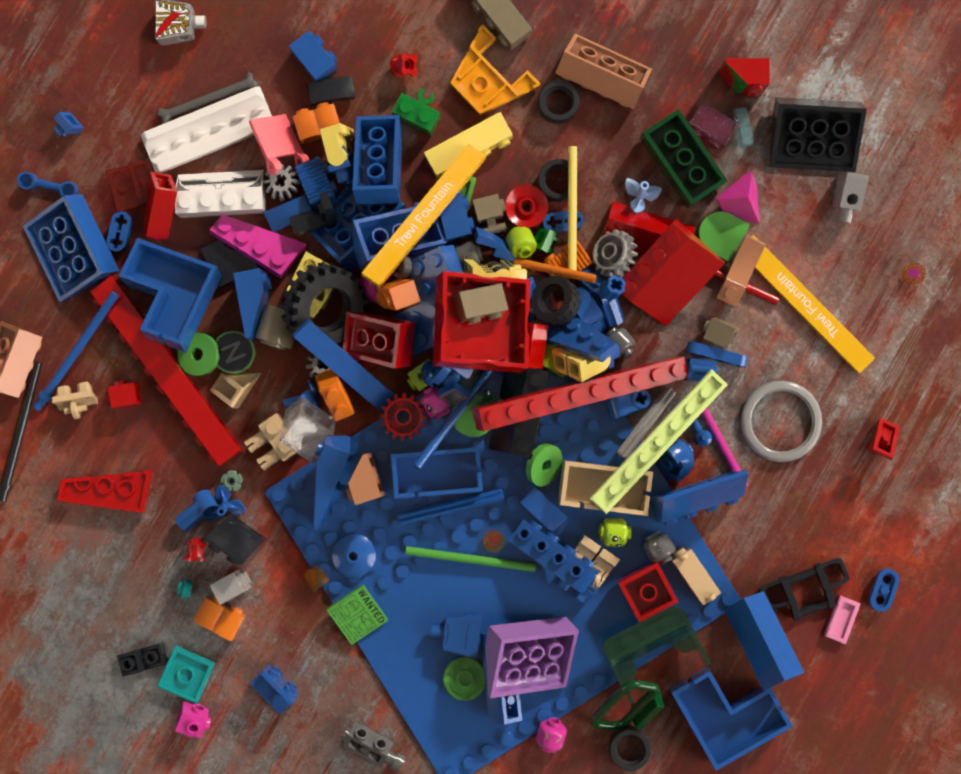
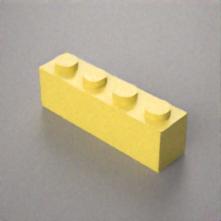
M501 112L425 151L424 156L436 179H438L468 144L484 153L487 157L492 153L491 150L497 147L502 149L511 143L510 140H512L513 134Z

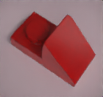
M879 418L875 425L873 438L865 448L892 460L900 426Z

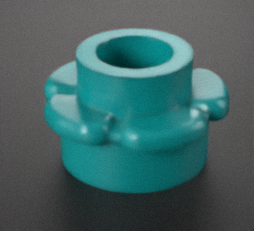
M184 578L183 582L179 581L176 594L180 595L181 600L183 598L189 599L193 581L186 580L187 578Z

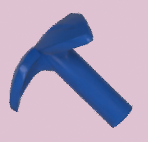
M308 380L310 390L303 392L300 396L284 399L283 404L285 408L301 404L313 405L314 417H317L320 409V400L317 398L319 393L313 382Z
M219 485L215 490V497L222 503L217 504V515L210 518L209 521L222 519L225 517L228 509L233 515L244 514L246 512L245 506L237 499L229 502L231 492L226 487Z

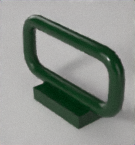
M632 680L622 684L591 716V726L597 729L618 730L626 727L633 721L635 728L643 729L664 708L659 686L654 682ZM635 689L648 690L622 719L617 721L600 720L628 691Z

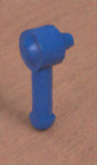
M696 418L691 424L695 432L694 440L697 445L704 447L711 443L712 436L709 431L702 429Z

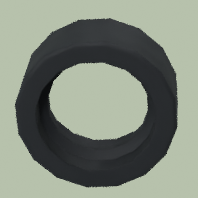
M557 80L543 87L539 94L538 108L545 120L553 124H562L575 116L579 106V96L573 85L566 81ZM555 90L566 92L571 99V107L566 113L561 115L551 113L546 106L547 96Z
M554 159L548 161L541 168L538 175V187L550 201L562 202L568 200V189L562 193H554L547 187L545 181L548 172L552 169L562 168L568 172V161ZM577 172V187H578L579 175H578V172Z
M626 726L612 734L609 741V753L613 762L619 768L626 771H635L648 763L651 756V744L641 729L634 726ZM625 736H635L643 745L641 756L634 761L623 760L618 755V742Z

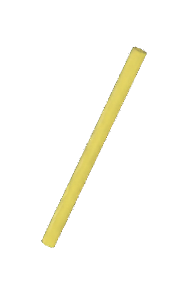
M570 146L568 147V269L577 271V147Z

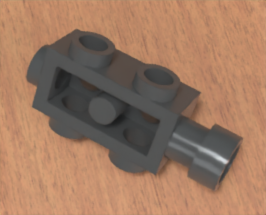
M354 722L352 728L347 727L341 737V740L344 741L342 746L347 748L350 753L366 758L370 764H377L381 767L385 763L391 766L390 769L398 773L405 761L406 756L390 751L394 742L388 740L386 736L379 735L363 724Z

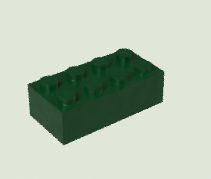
M679 109L642 133L640 140L687 209L722 187L728 181Z

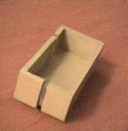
M563 460L557 503L563 506L580 508L579 502H582L581 507L601 510L589 498L618 467ZM646 471L610 511L648 516L650 496L642 494L643 490L651 492L653 472Z

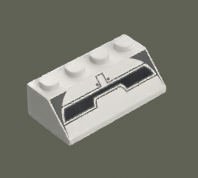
M264 170L178 175L175 214L180 218L222 216V214L264 213L266 211L265 185L263 184L265 180Z

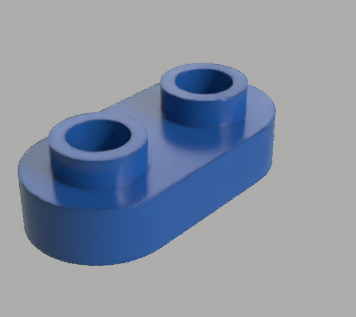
M884 568L879 570L875 576L868 602L871 608L876 611H887L893 603L900 581L898 574L894 570ZM888 575L889 581L884 583L883 577ZM881 596L882 602L877 604L876 598Z

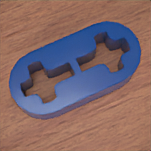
M118 211L111 218L107 246L116 253L124 252L129 245L133 219L126 212ZM124 216V219L127 220V223L122 225L120 231L121 226L119 223H117L118 219H122V217ZM120 234L119 240L123 241V243L116 248L113 240H117Z
M568 211L547 214L543 220V228L550 229L555 233L568 232V223H565V220H568ZM577 211V219L580 220V222H577V230H579L584 223V218ZM550 218H554V221H562L561 224H556L554 229L551 228V225H547L546 222H549Z

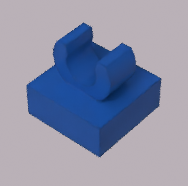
M58 112L54 117L58 125L53 131L58 137L62 134L65 137L69 134H79L84 129L71 112Z

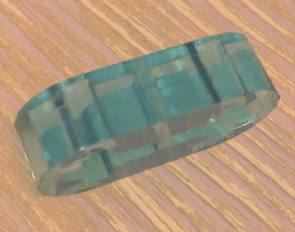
M745 106L734 108L733 117L739 145L741 148L753 146V135L747 108Z

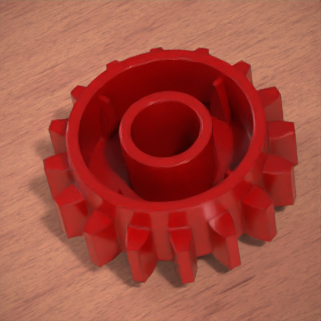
M403 393L402 398L394 394L395 400L392 401L388 398L387 403L389 405L381 407L385 410V414L379 415V417L385 420L381 423V426H387L385 433L387 434L391 431L393 439L400 435L401 441H404L405 436L408 435L411 440L413 439L412 433L415 432L419 435L420 431L418 428H425L426 425L422 423V420L427 419V416L422 415V412L425 410L419 407L420 400L417 402L413 401L415 395L408 399L406 393ZM402 410L407 411L410 415V419L406 423L400 422L397 418L398 413Z

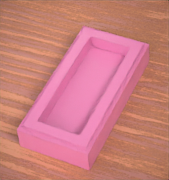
M838 595L835 602L836 607L833 608L823 636L846 644L861 603Z

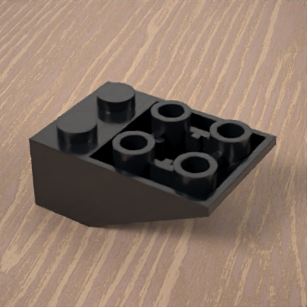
M232 514L228 515L205 538V541L209 543L208 547L217 553L223 552L227 555L226 559L236 566L252 561L267 540L265 536Z

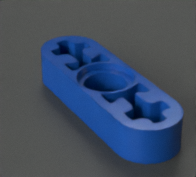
M691 341L687 342L685 350L686 353L741 368H746L749 358L745 355Z

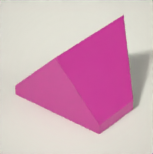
M749 171L717 196L716 200L722 212H727L737 218L759 224L758 190L754 177Z

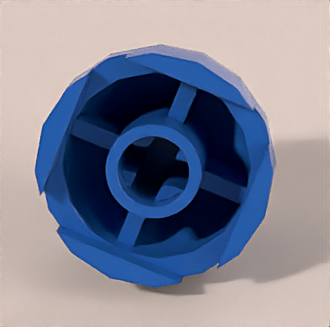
M677 438L658 459L659 462L655 464L670 481L676 479V482H679L694 467L693 448L690 444Z

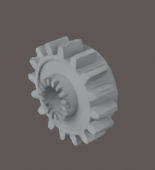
M616 229L613 230V233L607 231L605 235L600 236L592 252L594 259L592 262L597 265L595 269L606 277L613 275L623 277V271L629 272V265H635L636 263L632 260L633 257L638 256V253L634 252V249L638 247L637 244L633 243L634 238L629 236L628 233Z

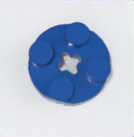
M433 358L431 361H426L421 368V372L424 373L423 382L431 388L434 387L433 383L439 385L447 377L452 367L433 366Z

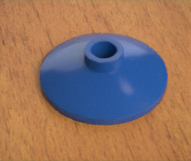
M360 534L343 536L336 542L332 551V560L335 568L347 577L355 578L365 575L371 570L376 559V552L372 542ZM351 552H355L357 554L356 560H351L349 558V554Z

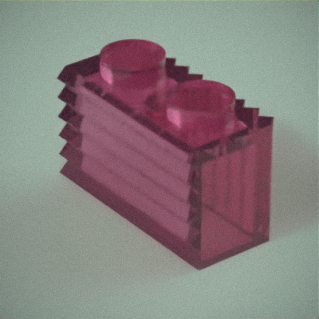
M705 102L701 103L689 122L698 138L702 137L707 140V144L715 150L719 148L723 150L739 126L738 123Z

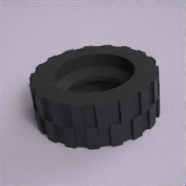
M553 275L549 278H544L534 288L530 299V306L533 310L532 313L542 322L553 327L563 326L577 315L576 313L580 308L581 294L572 282L561 276ZM555 291H561L565 297L562 306L557 311H550L547 308L549 297Z

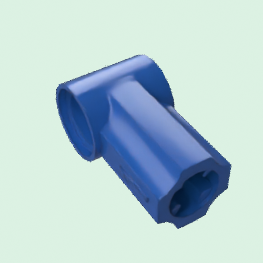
M209 490L199 491L194 495L193 503L176 517L175 521L183 531L188 533L203 519H210L217 515L218 505Z

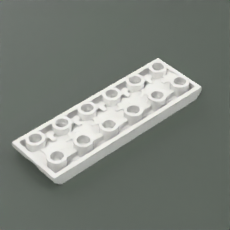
M254 87L147 130L141 134V138L155 172L163 173L255 136L249 120L270 117L272 115L261 88Z

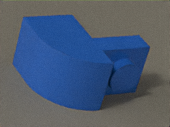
M583 286L577 288L581 294V302L576 316L599 332L608 329L603 320L604 315L593 297Z

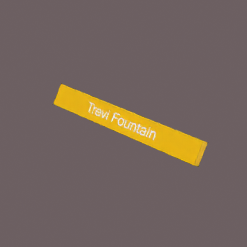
M468 144L362 272V276L380 288L485 161L486 155Z
M765 247L754 269L858 374L861 373L875 359L874 356Z

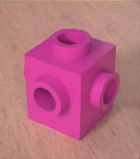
M183 701L176 719L175 732L182 733L187 737L201 738L203 731H207L210 726L209 708H205L201 704H191Z

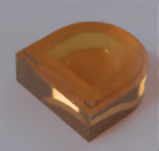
M313 566L305 572V580L313 592H316L330 581L323 570L317 566Z

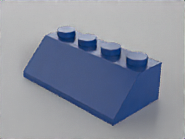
M416 206L352 221L353 251L360 270H364ZM439 218L435 220L406 257L414 258L424 255V253L439 246H444L447 243Z

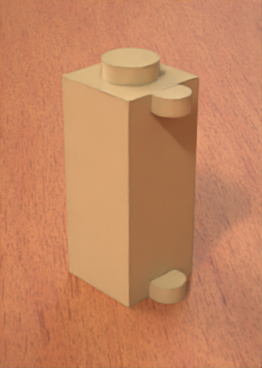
M682 547L673 553L674 558L671 562L700 604L705 605L721 594L692 549Z

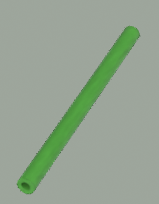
M406 546L405 555L531 572L536 570V563L410 546Z

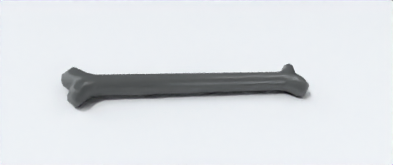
M248 72L246 78L240 82L171 109L159 108L157 115L162 117V122L165 124L174 116L246 88L258 87L259 84L253 80V74Z

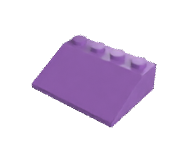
M566 617L489 626L485 644L488 697L496 698L566 687L579 630Z

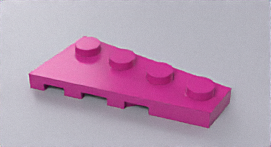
M223 214L210 228L211 235L280 279L306 249V244Z

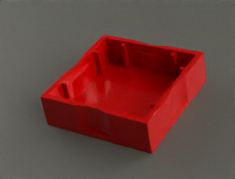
M442 271L436 277L433 366L516 373L528 369L529 334L527 321L530 311V279L510 277L489 278L470 273ZM502 283L508 310L502 313L501 318L489 320L488 317L481 318V322L468 325V322H459L453 299L457 293Z

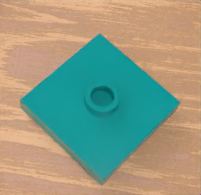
M176 645L157 687L197 704L216 662Z

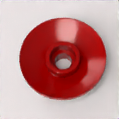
M522 185L513 189L505 203L507 217L518 227L532 228L539 225L545 219L548 212V200L545 194L539 188L532 185ZM526 204L531 207L528 212L522 209Z

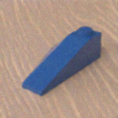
M325 436L323 443L319 442L314 453V455H317L314 529L318 530L350 455L349 436Z

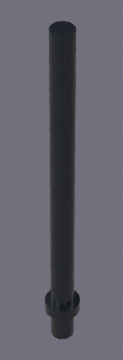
M36 361L33 363L4 478L0 482V501L7 502L9 490L13 488L11 483L43 364Z

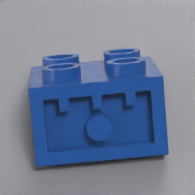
M268 664L249 684L281 714L289 705L295 702L300 694L297 692L298 688L293 682H287L282 677L283 673L277 666L274 665L272 667Z

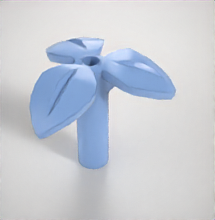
M630 178L625 180V189L628 195L636 196L630 202L631 210L636 214L641 213L645 209L643 199L653 201L662 191L661 187L649 186V183L646 181L639 184Z

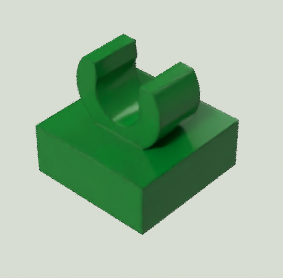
M539 228L535 235L536 251L554 253L555 251L550 246L552 242H560L555 237L557 233L550 229Z

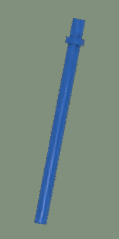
M113 291L110 293L44 391H40L38 394L39 398L33 405L34 409L41 411L45 403L50 402L52 393L118 299L119 295Z
M484 370L469 389V398L457 405L413 464L415 468L420 470L491 374L496 371Z

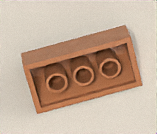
M574 34L563 53L556 74L565 80H571L579 84L584 89L593 90L604 98L617 101L624 107L634 109L652 68Z

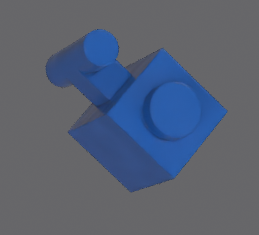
M687 359L686 368L689 378L684 381L698 383L710 370L717 374L718 367H716V361Z

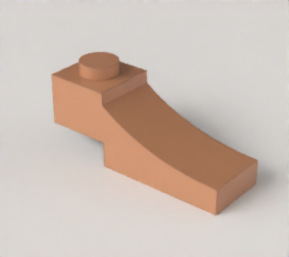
M745 235L717 292L718 299L737 307L766 243Z

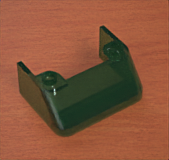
M675 606L608 638L603 646L604 653L620 685L635 679L637 669L633 660L671 641L681 653H689L696 649L705 668L707 669L711 666V662L686 614L681 608ZM628 691L625 695L632 707L635 705V702Z

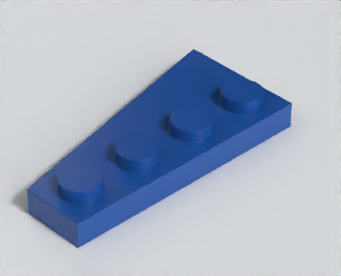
M577 316L573 317L569 323L563 326L553 327L551 325L548 327L546 344L561 346L569 352H579L581 356L599 362H604L619 349L615 341Z

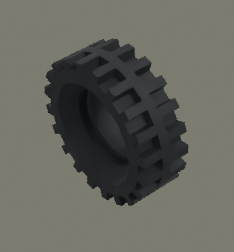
M318 263V266L310 264L306 266V272L301 270L296 272L298 278L295 281L291 279L288 281V284L291 286L289 291L283 290L282 295L286 297V303H280V308L285 310V314L281 318L288 324L286 329L294 334L307 319L313 323L310 317V307L314 297L324 289L334 288L342 296V311L331 325L317 327L335 343L343 345L346 312L368 314V311L364 310V305L369 304L368 299L362 295L366 292L365 287L359 285L360 280L353 276L352 273L338 266Z

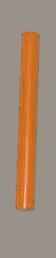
M515 258L513 265L519 264L521 268L595 283L597 278L595 274L521 258Z

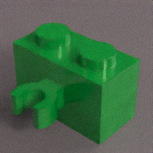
M421 88L418 92L417 101L401 93L392 110V115H399L402 123L431 137L441 119L439 111L427 106L433 103L434 94H431L429 99H424L422 96L425 91Z

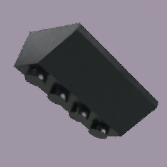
M528 368L520 373L504 372L498 401L546 389L550 372L534 368ZM540 417L492 429L488 449L532 458L531 453L534 450Z

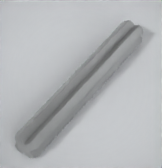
M666 386L618 449L617 454L624 459L629 457L675 396L676 392L671 387Z

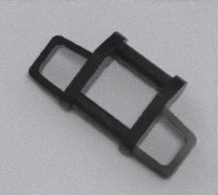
M836 558L822 564H814L812 568L787 577L785 575L778 577V580L762 585L759 591H764L766 595L765 589L780 584L787 602L774 605L770 603L772 609L789 606L793 620L798 621L805 615L827 607L829 609L836 607L832 590L848 582L850 578L842 559ZM837 564L843 575V580L830 586L823 568ZM817 576L825 599L799 608L790 585Z

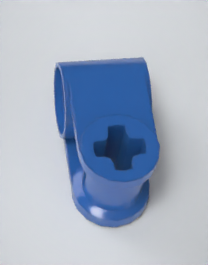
M646 390L606 399L612 420L639 412L646 408L651 401V397Z

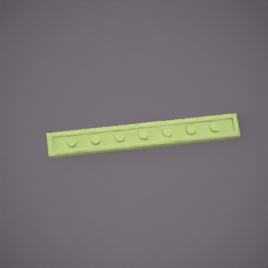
M710 370L589 499L607 514L728 384L713 370Z

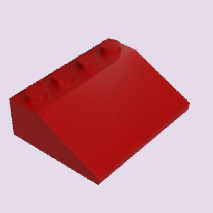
M675 219L623 277L626 284L624 286L625 291L621 294L637 307L667 326L725 262L682 223Z

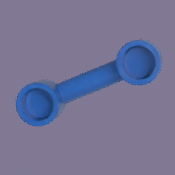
M22 172L17 178V183L22 189L32 190L38 187L60 192L62 197L64 195L78 194V187L73 182L66 181L62 184L39 179L30 172Z

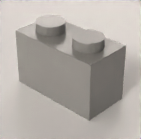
M239 569L214 582L210 587L218 603L221 605L250 589L249 584L251 580L246 572H242Z

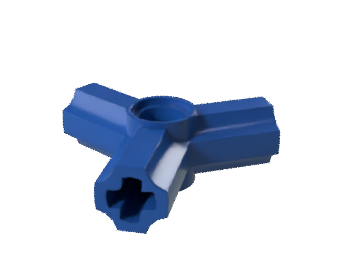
M586 267L581 272L595 274L597 276L596 282L590 283L577 280V283L583 286L593 297L604 315L603 319L606 326L612 327L621 324L624 316L617 298L625 291V281L622 277H616L615 275L605 281L593 269Z

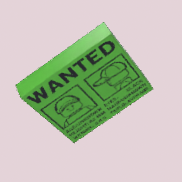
M364 584L327 608V612L351 645L388 621L387 616Z

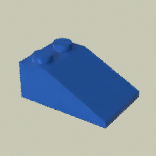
M260 268L233 273L245 338L250 341H257L254 336L264 305L268 304L270 297L269 289L272 288L270 276H267V273Z

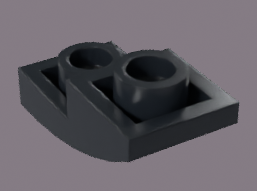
M352 76L325 79L307 84L310 106L324 102L332 104L333 101L354 100L356 97Z
M163 642L117 655L122 677L163 666L168 662Z

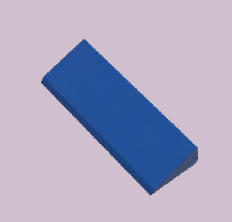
M764 591L745 597L724 609L763 691L804 673Z

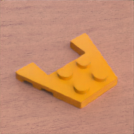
M483 24L480 26L465 58L450 82L451 86L479 115L532 92L541 86V83L528 70L510 85L481 55L496 41V37Z

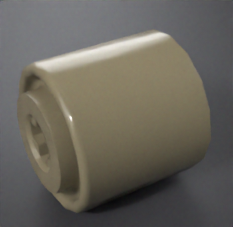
M265 304L254 337L259 339L260 343L285 350V348L292 349L295 341L293 334L286 329L288 324L281 318L285 314V310Z

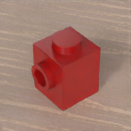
M127 380L115 381L114 386H109L108 392H106L108 405H111L113 409L142 405L139 383H128Z

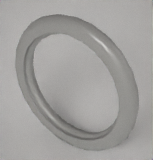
M781 380L763 384L751 393L742 408L741 430L744 439L754 452L767 460L790 462L799 459L810 452L821 435L823 423L819 404L805 387L795 382ZM776 391L790 392L799 396L806 403L811 413L812 425L807 439L800 446L789 451H775L765 447L758 441L752 429L751 418L756 404L767 394Z

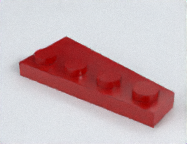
M146 470L143 472L61 479L57 501L145 514L153 471Z

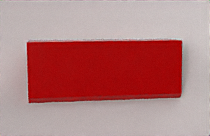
M613 201L602 236L607 231L613 233L614 229L622 230L634 238L633 243L638 246L634 249V252L643 256L674 220L646 211L636 214L631 210L630 206ZM682 223L694 234L695 227Z

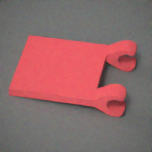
M286 114L249 120L251 129L265 157L267 171L270 175H275L278 173V170L282 169V164L277 158L294 155L296 166L310 160L302 151Z

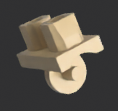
M89 382L77 384V393H71L69 386L57 387V394L52 397V403L57 405L59 411L64 410L65 414L72 413L74 419H79L81 412L87 411V406L98 404V398L93 393Z

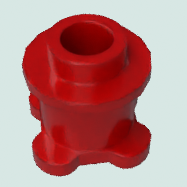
M406 53L392 57L390 61L392 74L396 77H402L407 74L415 76L417 74V57L414 54L408 56Z
M190 538V542H185V545H187V555L183 557L184 561L204 562L207 560V557L204 556L207 543L203 542V538Z

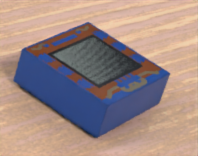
M453 382L439 389L438 397L453 406L469 398V391L458 383Z

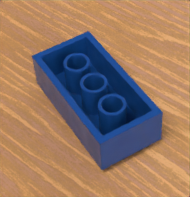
M399 115L356 117L352 188L356 205L400 203L402 126Z

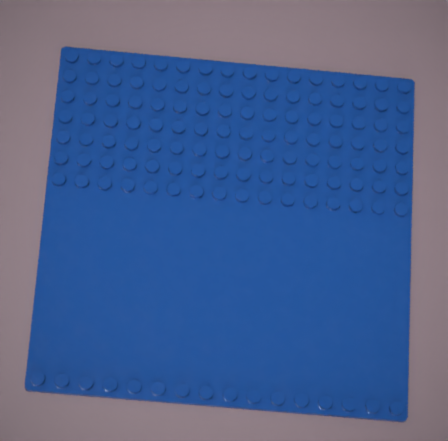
M545 368L539 369L550 372L546 389L578 381L569 377V375H564L562 378ZM493 372L487 384L477 394L487 398L491 403L497 402L500 396L504 372ZM441 382L439 385L435 384L434 387L435 389L439 387L443 388L444 385ZM423 392L414 397L413 401L417 402L424 395ZM602 400L541 416L534 449L541 444L549 443L560 449L562 462L567 460L619 467L626 459L620 457L617 451L633 431V427L626 417L612 420L607 402ZM451 405L449 408L450 412L438 419L427 416V419L422 420V423L426 425L425 428L419 427L420 434L412 433L413 439L411 440L408 435L405 436L404 441H401L400 435L393 439L391 431L386 434L387 426H381V423L385 421L384 418L379 419L350 437V455L318 530L313 528L317 459L267 489L266 495L333 604L364 584L387 616L388 621L358 640L357 643L437 773L472 774L537 733L541 721L548 720L549 718L559 719L719 618L725 614L724 609L741 599L690 518L685 519V516L676 518V523L666 526L664 522L657 523L651 501L649 502L648 516L611 511L605 514L602 510L581 507L582 502H579L580 508L559 505L557 502L562 466L559 474L549 485L543 487L534 485L526 476V463L531 458L488 449L492 429L482 436L468 437L461 434L453 425L435 449V451L479 447L481 467H477V471H481L482 492L419 497L418 492H415V497L394 499L391 454L423 452L451 415L454 405ZM402 410L398 413L397 418L400 422L406 423L409 421L410 415L407 411ZM372 453L386 495L355 505L354 501H349L346 489L349 488L348 483L362 455ZM654 463L647 470L653 472L651 492L644 490L642 494L650 497L672 491ZM534 486L568 516L563 524L552 533L560 539L558 541L560 545L564 547L568 544L575 548L581 537L585 535L600 545L601 548H604L620 559L597 589V592L594 595L591 594L584 603L573 596L577 591L570 586L566 591L558 586V576L509 542V539L523 519L529 523L532 520L543 527L541 531L546 535L548 532H551L520 503ZM496 489L503 490L504 500L403 525L399 524L398 514ZM606 518H623L627 526H631V539H627L623 547H607L603 544V541L599 540V524L603 523ZM660 531L669 535L676 551L682 547L692 549L721 594L705 605L700 604L671 560L663 565L658 562L678 603L639 623L616 581L651 563L643 549V544L646 542L645 538ZM348 534H360L367 537L375 548L376 559L373 567L368 573L360 577H347L341 574L333 564V548L340 538ZM492 534H497L500 540L494 543L490 537ZM406 546L530 562L536 563V570L531 572L405 555ZM351 552L349 554V558L351 560H356L357 554L355 552ZM481 614V634L488 632L491 625L566 617L579 630L567 686L520 694L522 721L505 725L489 722L486 687L478 697L468 701L455 699L448 694L443 681L445 668L450 661L464 655L443 650L444 639L431 638L432 625L445 626L446 616ZM479 635L478 656L475 659H477L483 665L481 641Z

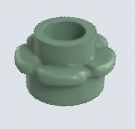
M234 470L228 471L227 474H223L221 477V483H223V486L228 491L239 490L243 482L242 476Z

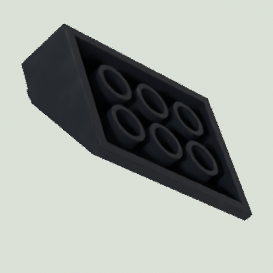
M775 97L769 166L776 168L856 172L867 108L862 102Z

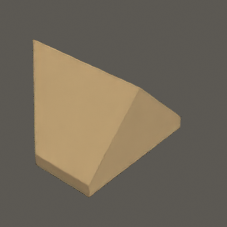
M221 372L210 391L230 407L238 409L261 373L223 374Z

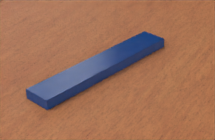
M307 319L293 334V337L380 412L385 414V410L381 407L389 405L387 403L388 398L392 401L395 400L394 393Z

